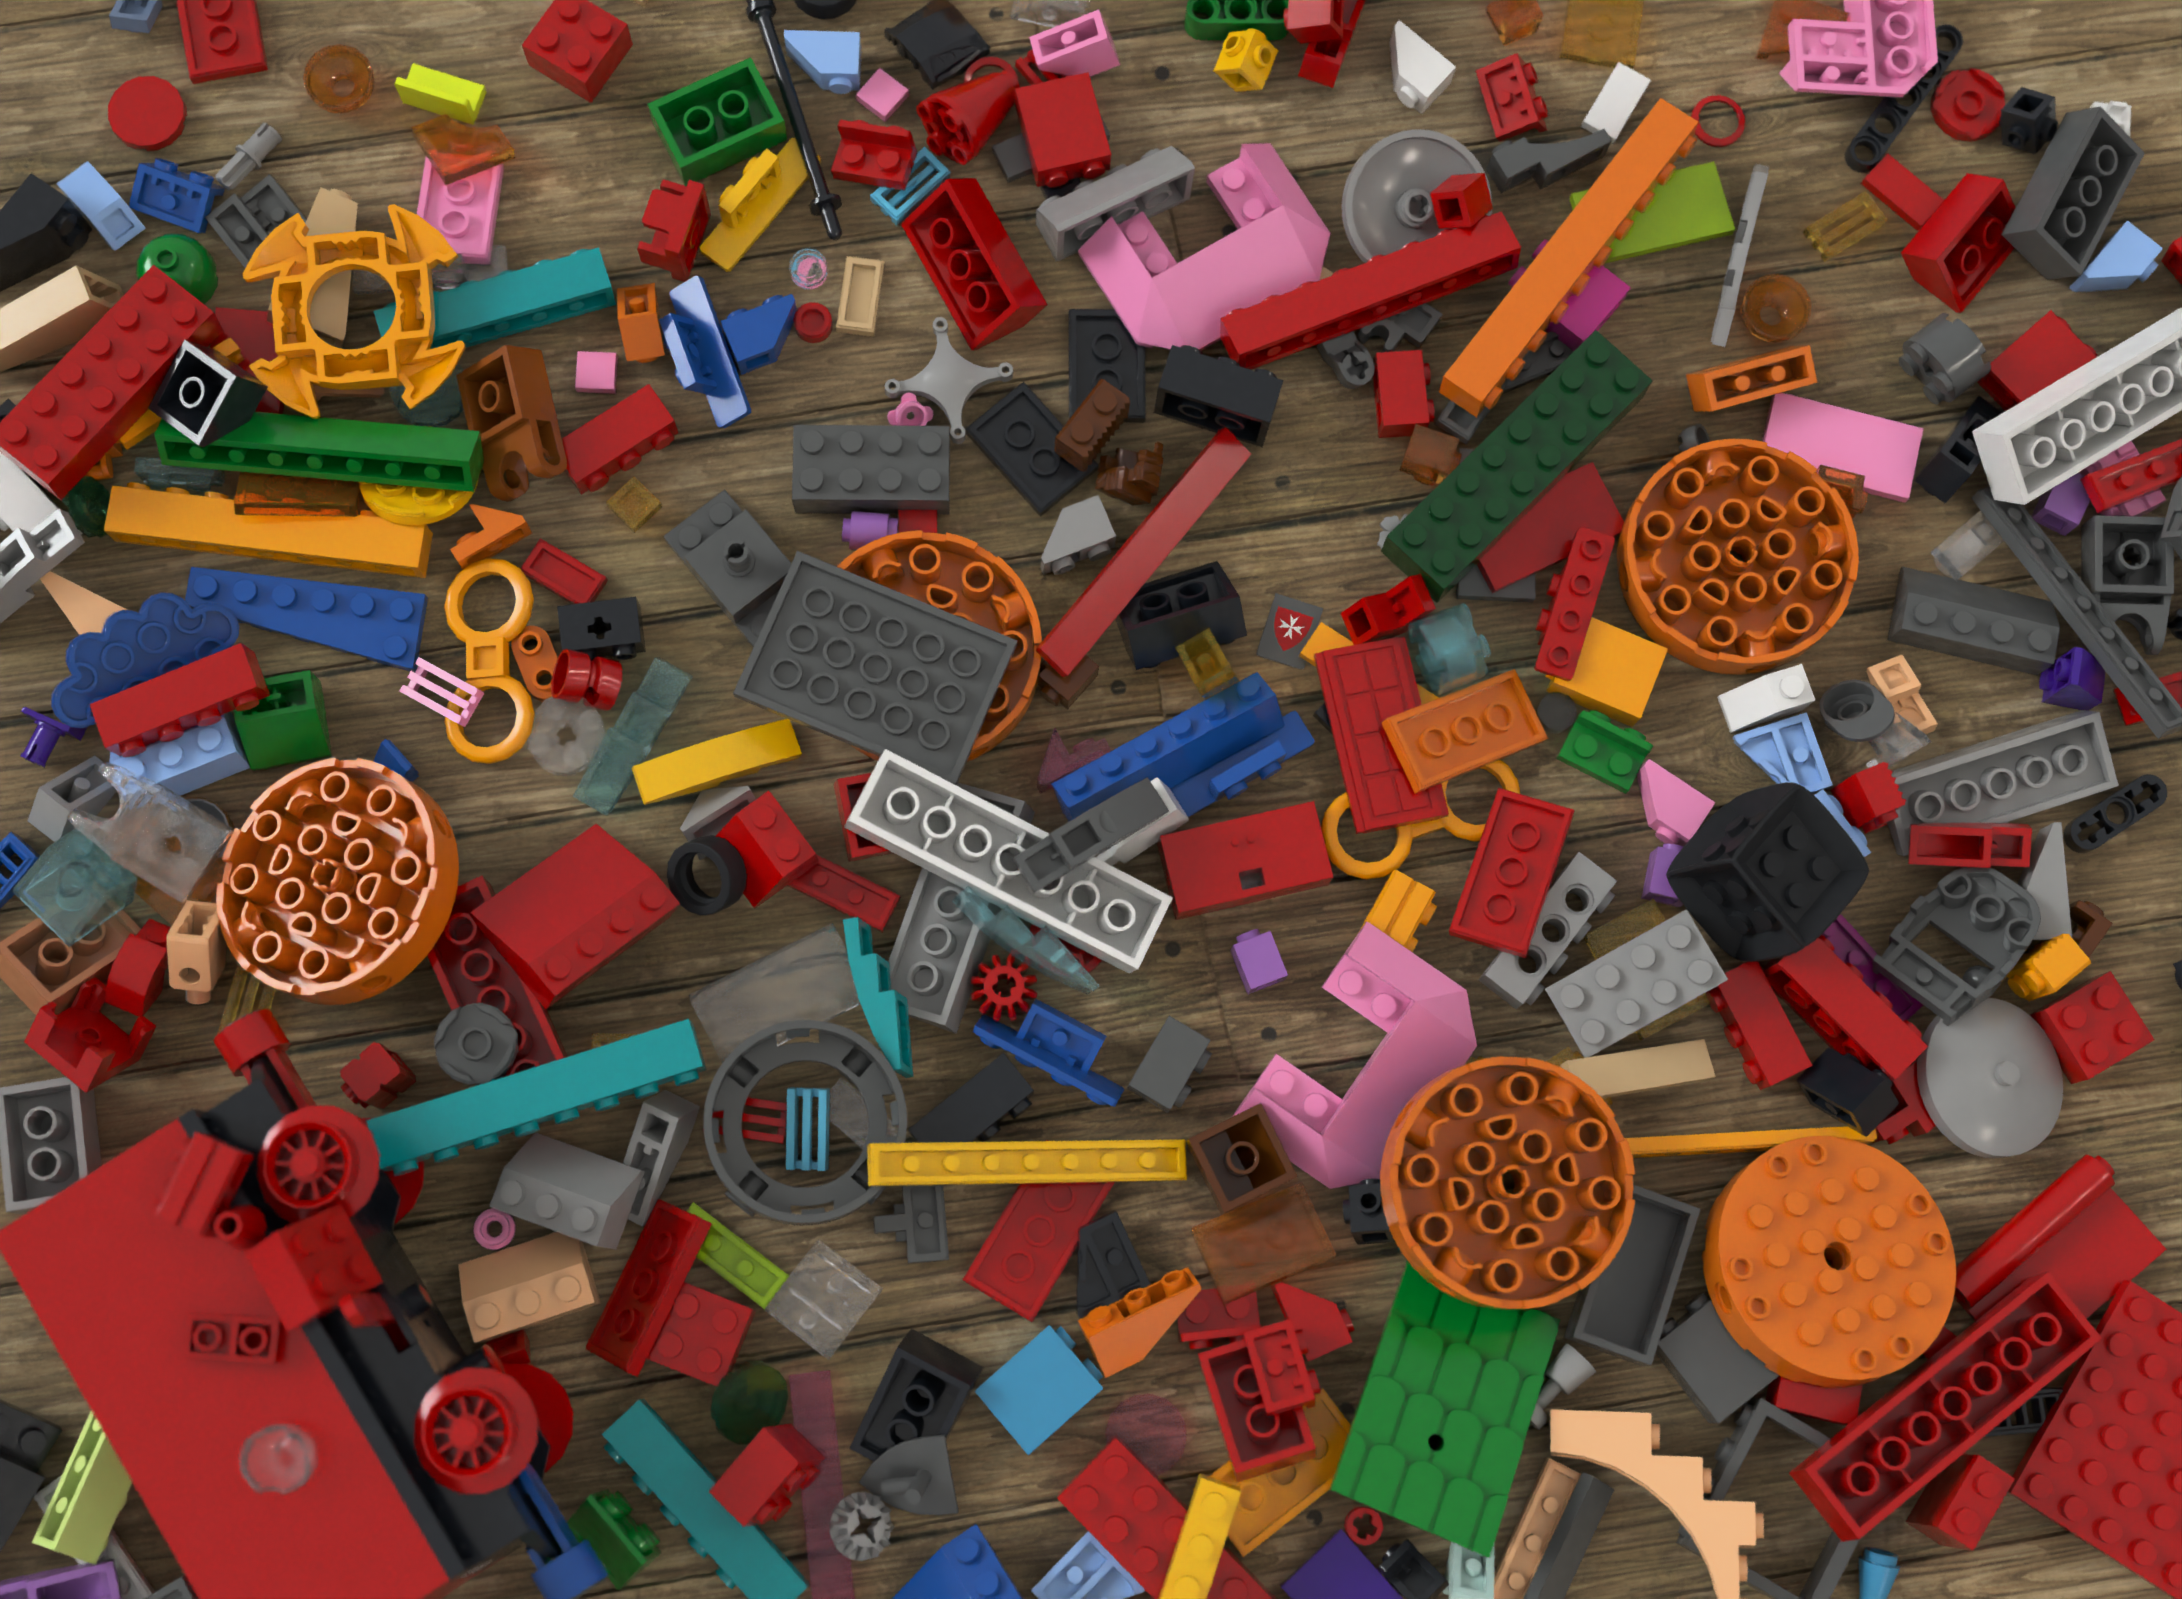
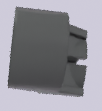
M1353 331L1317 345L1323 361L1333 369L1338 381L1344 387L1358 389L1372 379L1375 370L1373 360L1367 348L1357 340Z

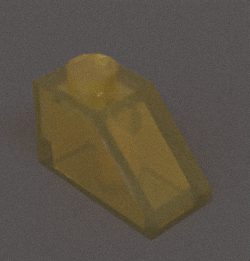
M1210 628L1175 647L1198 692L1205 700L1240 681Z

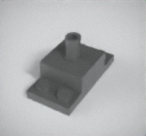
M724 489L663 537L754 648L791 566V562L746 509L742 511Z

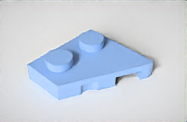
M1807 712L1733 736L1734 743L1776 784L1797 783L1812 794L1833 786Z

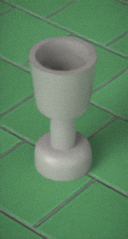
M1565 1343L1545 1371V1375L1549 1380L1541 1387L1530 1422L1537 1430H1540L1547 1422V1415L1543 1410L1561 1391L1566 1395L1571 1394L1596 1373L1594 1367L1567 1343Z

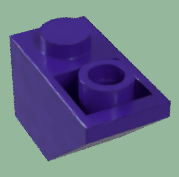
M2074 647L2057 658L2054 665L2041 673L2039 688L2043 690L2042 703L2089 711L2102 703L2106 671L2092 654L2084 648Z

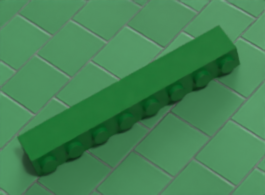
M254 412L249 422L205 447L197 445L163 419H161L154 434L161 463L168 466L474 492L484 464L480 431L322 417L312 419L308 416Z

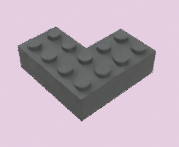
M1633 1184L1635 1206L1626 1238L1612 1262L1600 1276L1587 1287L1578 1291L1563 1338L1639 1366H1651L1701 1209Z

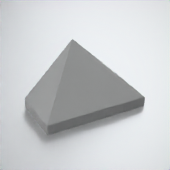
M748 786L702 790L680 829L688 842L703 836H716L736 813L752 803L756 798ZM697 854L700 860L706 857L705 854Z

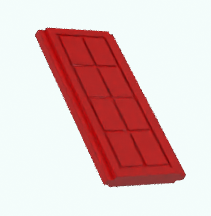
M1395 637L1315 653V664L1356 834L1448 817L1449 812L1442 784L1415 794L1382 726V722L1385 719L1422 705L1405 637Z

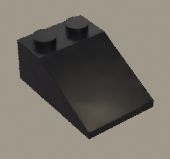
M32 173L0 210V292L69 259L75 250L81 249L86 244L89 233L93 230L69 198Z
M911 1328L898 1345L849 1449L871 1461H875L887 1449L905 1440L945 1434L947 1441L984 1367Z

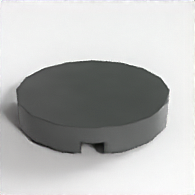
M472 1003L452 1010L440 1022L434 1037V1048L436 1049V1056L441 1069L452 1079L470 1086L481 1085L502 1078L513 1066L518 1053V1034L512 1021L501 1010L484 1003Z

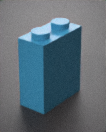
M1050 1325L1046 1327L974 1391L1028 1455L1103 1389L1098 1381L1104 1376L1088 1357L1083 1362L1077 1358L1071 1351L1077 1344L1061 1326L1055 1331Z

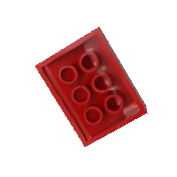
M595 824L470 912L469 916L546 1010L669 919L680 905V902L652 869L598 824Z

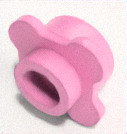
M905 393L901 396V403L897 408L889 411L887 419L892 426H926L927 422L933 418V410L929 406L921 405L913 393ZM909 412L914 414L912 419L907 418Z

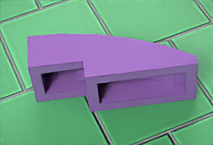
M114 1559L97 1561L96 1565L85 1563L0 1581V1599H122Z

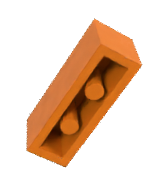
M1810 345L1789 346L1686 374L1694 412H1712L1818 383Z

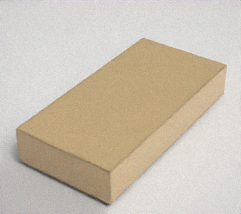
M846 257L836 323L837 332L870 337L875 336L885 269L884 261Z

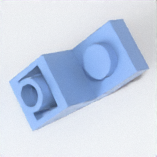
M88 161L56 183L80 214L90 221L112 250L116 251L146 229L122 197Z

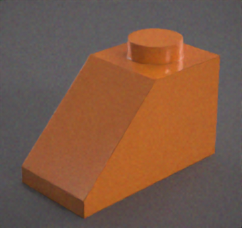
M655 283L618 288V323L627 362L636 360L640 363H647L656 360L660 356H665L663 330L659 322L661 317Z

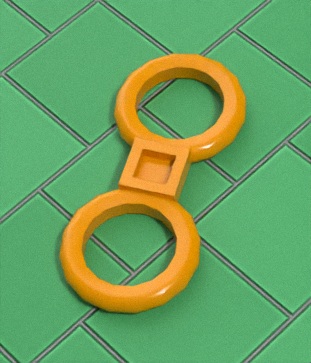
M486 558L470 563L455 576L447 590L444 605L447 624L456 637L466 643V679L468 680L465 682L481 691L489 689L504 690L509 693L515 702L517 716L514 728L506 739L490 747H480L472 744L465 735L463 726L445 717L447 738L457 753L472 762L493 764L509 759L518 752L532 732L535 717L530 694L520 681L509 676V642L522 633L531 618L534 603L531 583L523 571L503 559ZM489 575L507 578L514 587L516 595L515 608L511 617L496 630L489 632L474 631L464 620L462 605L466 592L480 578ZM457 688L454 692L455 695L466 701H469L472 696L460 688ZM451 701L447 704V709L458 715H461L464 708Z
M1502 760L1480 767L1494 775L1503 789L1521 794L1518 779L1509 765ZM1448 781L1441 783V784H1442V788H1443V792H1444V796H1445V800H1446V804H1447L1446 788H1447ZM1346 792L1333 800L1324 812L1321 824L1326 850L1332 864L1347 875L1365 880L1385 877L1392 873L1393 870L1400 868L1410 854L1413 839L1446 829L1457 838L1476 842L1480 841L1485 824L1474 825L1463 822L1453 814L1447 804L1448 817L1395 827L1397 838L1395 847L1389 856L1377 862L1366 863L1355 860L1345 853L1338 840L1337 827L1339 818L1344 811L1350 808Z

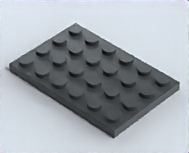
M797 551L733 695L740 700L879 757L887 749L957 786L1018 641Z

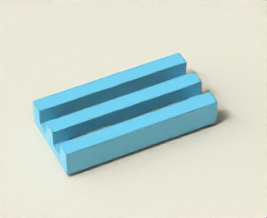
M925 146L917 153L911 174L925 161L929 165L907 183L905 190H900L889 201L885 197L894 190L893 188L880 186L870 195L871 202L878 205L886 216L889 215L891 221L896 226L919 207L946 179L951 178V172ZM936 171H938V173H937L932 179H930L922 188H920V189H919L912 197H910L902 206H900L897 210L895 209L903 200H905L913 191H915V190H916L923 182H925L933 173H935Z
M787 1088L786 1170L802 1169L810 1171L812 1169L827 1171L829 1169L830 1088ZM799 1096H803L802 1160H798ZM813 1097H819L818 1160H812Z

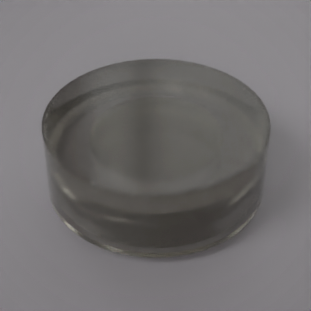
M1554 692L1546 695L1539 702L1536 713L1545 731L1561 733L1573 724L1576 719L1577 709L1574 701L1569 696Z

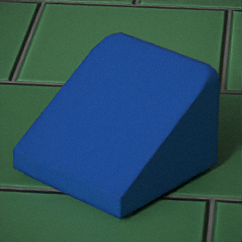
M385 739L381 742L373 762L386 766L411 782L419 777V772L390 740Z

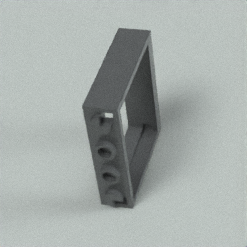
M1751 1398L1749 1403H1744L1740 1412H1736L1733 1422L1737 1426L1730 1439L1724 1438L1715 1453V1459L1718 1462L1711 1474V1494L1703 1493V1500H1724L1765 1418L1817 1448H1820L1831 1438L1766 1400ZM1681 1525L1677 1532L1680 1536L1676 1543L1702 1558L1692 1537ZM1832 1530L1799 1597L1748 1567L1747 1581L1742 1582L1770 1599H1830L1859 1540L1841 1542Z

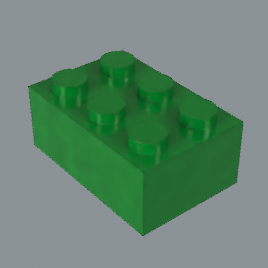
M751 57L648 103L652 123L685 186H687L689 180L697 182L787 140L784 119Z

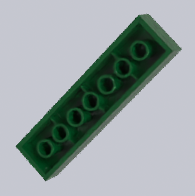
M1595 330L1387 535L1381 552L1408 577L1421 574L1431 598L1438 603L1644 397L1653 380Z

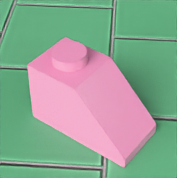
M1099 9L1029 37L1037 66L1042 71L1069 76L1088 72L1091 77L1120 65L1112 36Z
M1648 759L1637 773L1648 826L1656 831L1655 836L1663 843L1684 846L1697 832L1715 802Z

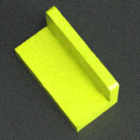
M414 63L407 79L397 77L394 83L404 104L472 125L475 124L487 93L484 85Z

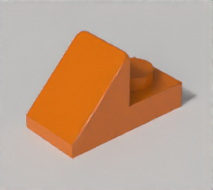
M469 504L484 530L478 533L470 532L465 534L456 542V546L450 550L461 568L464 569L470 563L495 556L532 534V531L522 515Z

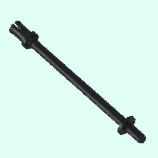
M746 0L748 5L746 8L747 17L750 21L758 23L815 199L809 204L810 212L812 215L821 216L828 237L832 240H838L842 236V229L836 210L842 206L841 198L838 194L829 193L772 21L776 13L775 3L773 0Z

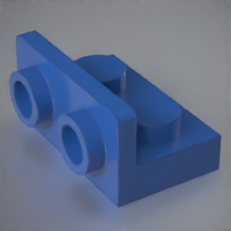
M155 158L154 163H139L129 207L191 231L206 233L208 221L205 217L211 213L214 197L223 196L225 188L213 184L214 177L197 171H191L190 175L178 171V164L165 159Z

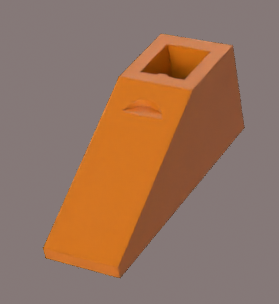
M1188 1267L1182 1270L1171 1271L1165 1274L1161 1280L1145 1288L1134 1289L1128 1292L1124 1298L1108 1306L1097 1307L1091 1310L1087 1316L1077 1320L1092 1356L1105 1378L1142 1361L1202 1289L1200 1283Z

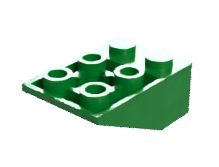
M607 1489L587 1497L567 1521V1524L579 1543L586 1539L588 1540L608 1573L607 1578L617 1590H620L662 1553L656 1546L661 1541L646 1523L638 1525L629 1513L634 1509L619 1491L611 1493Z

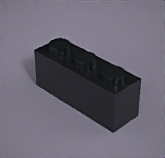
M1002 1053L908 1130L917 1143L975 1142L977 1140L987 1142L1001 1130L997 1124L1009 1114L1015 1119L1032 1105L1028 1098L1034 1094V1090L1007 1056Z

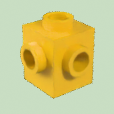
M1247 29L1245 31L1229 32L1213 71L1235 92L1262 90L1271 72L1278 50L1267 40L1266 35L1259 30Z

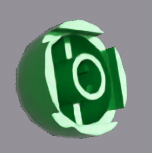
M166 234L154 238L142 249L137 259L136 276L138 280L155 265L203 304L212 298L218 286L214 258L200 242L184 234Z

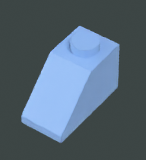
M784 30L786 54L822 90H830L836 94H846L850 91L860 90V32Z
M2127 220L2112 235L2087 265L2082 275L2078 276L2069 288L2074 292L2127 289L2137 279L2144 282L2159 265L2154 259L2163 248Z

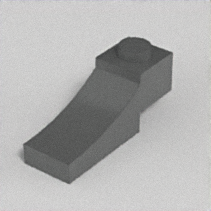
M1605 129L1579 139L1560 143H1528L1525 137L1514 143L1511 140H1507L1494 148L1486 170L1501 194L1531 178H1534L1539 188L1543 189L1603 158L1612 140Z

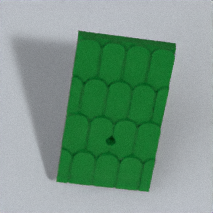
M1407 1260L1330 1490L1429 1534L1490 1558L1509 1498L1508 1494L1522 1454L1523 1443L1545 1378L1544 1374L1558 1333L1560 1319L1534 1308L1494 1309L1465 1303L1437 1289L1425 1280ZM1434 1434L1436 1445L1432 1450L1429 1447L1428 1440Z

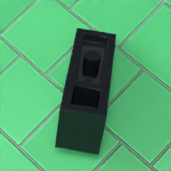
M1978 396L1927 461L1914 481L1920 484L1926 492L1946 503L1972 475L1981 461L1972 431L2002 414V412L1981 396Z

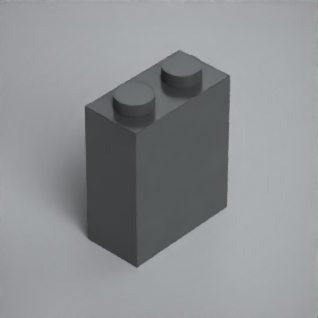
M1703 1292L1684 1306L1688 1311L1677 1321L1673 1317L1665 1321L1655 1354L1708 1423L1719 1424L1779 1375L1765 1368V1363L1754 1356L1748 1349L1744 1350L1740 1347L1720 1320L1710 1295L1706 1296Z

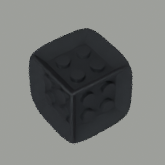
M1779 783L1743 793L1721 807L1702 825L1677 854L1666 876L1676 896L1713 941L1733 958L1752 962L1788 956L1814 942L1828 929L1859 892L1866 881L1869 868L1865 858L1850 836L1810 791L1797 783Z

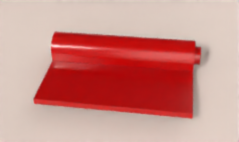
M2085 1154L1956 1265L1954 1298L1974 1321L1989 1311L2025 1280L2048 1271L2087 1319L2117 1293L2123 1280L2131 1281L2167 1250L2113 1191L2112 1187L2115 1182L2112 1176L2115 1172L2104 1158L2098 1155L2094 1158Z

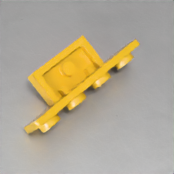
M791 138L777 156L768 149H765L759 158L753 157L745 166L743 177L735 186L729 185L720 196L718 206L722 221L701 244L700 252L726 272H730L807 181L808 175L795 138ZM817 155L819 163L821 164V158L819 155Z

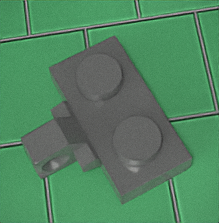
M943 1185L902 1186L903 1204L893 1205L894 1215L873 1217L874 1234L895 1232L896 1242L906 1241L908 1264L949 1260Z

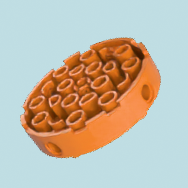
M1723 439L1689 448L1673 457L1671 461L1654 473L1637 495L1625 516L1618 539L1617 570L1623 596L1631 613L1645 633L1656 644L1668 648L1667 653L1699 669L1721 674H1754L1772 670L1796 659L1811 648L1834 626L1849 603L1848 599L1852 592L1853 584L1857 579L1859 563L1858 542L1855 527L1846 504L1835 487L1830 488L1826 481L1816 473L1817 468L1791 451L1788 453L1767 446V443L1763 441ZM1730 551H1735L1738 554H1740L1744 560V563L1743 561L1737 560L1733 556V554H1730Z
M922 530L900 532L874 540L857 549L837 566L1018 641L967 762L982 756L1000 744L1015 729L1028 710L1035 695L1041 665V656L1035 651L1042 642L1038 614L1028 590L1014 570L999 556H994L991 552L978 546V543L947 532L945 535L923 533ZM852 746L857 751L878 761L879 756Z
M330 758L313 762L288 773L271 785L252 803L250 808L253 812L240 830L235 827L222 857V860L226 862L222 883H217L216 888L218 919H220L219 924L222 935L232 955L246 971L252 973L262 983L302 1001L322 1005H344L371 998L388 990L404 979L424 960L436 944L450 917L459 878V857L453 830L440 806L428 793L379 763L357 758V760Z
M1504 1056L1486 1058L1456 1067L1431 1080L1407 1102L1398 1115L1387 1138L1381 1162L1380 1190L1383 1210L1391 1234L1402 1254L1412 1267L1437 1289L1453 1298L1480 1307L1494 1309L1543 1307L1559 1302L1561 1299L1587 1287L1600 1276L1618 1253L1626 1238L1635 1206V1200H1633V1175H1635L1633 1156L1628 1140L1624 1139L1618 1124L1613 1118L1615 1117L1613 1111L1603 1098L1579 1077L1559 1066L1534 1058ZM1507 1171L1513 1176L1515 1181L1512 1193H1507L1502 1184V1175Z
M1811 1136L1787 1141L1771 1148L1738 1171L1715 1199L1705 1225L1707 1232L1705 1251L1702 1252L1706 1286L1712 1304L1729 1334L1744 1350L1748 1349L1754 1356L1765 1363V1368L1779 1376L1794 1382L1801 1381L1818 1385L1820 1388H1848L1870 1383L1916 1360L1934 1342L1945 1325L1951 1310L1956 1285L1955 1254L1946 1222L1937 1204L1919 1180L1895 1159L1874 1147L1855 1140L1834 1136ZM1825 1257L1828 1260H1832L1833 1264H1831V1267L1825 1261Z

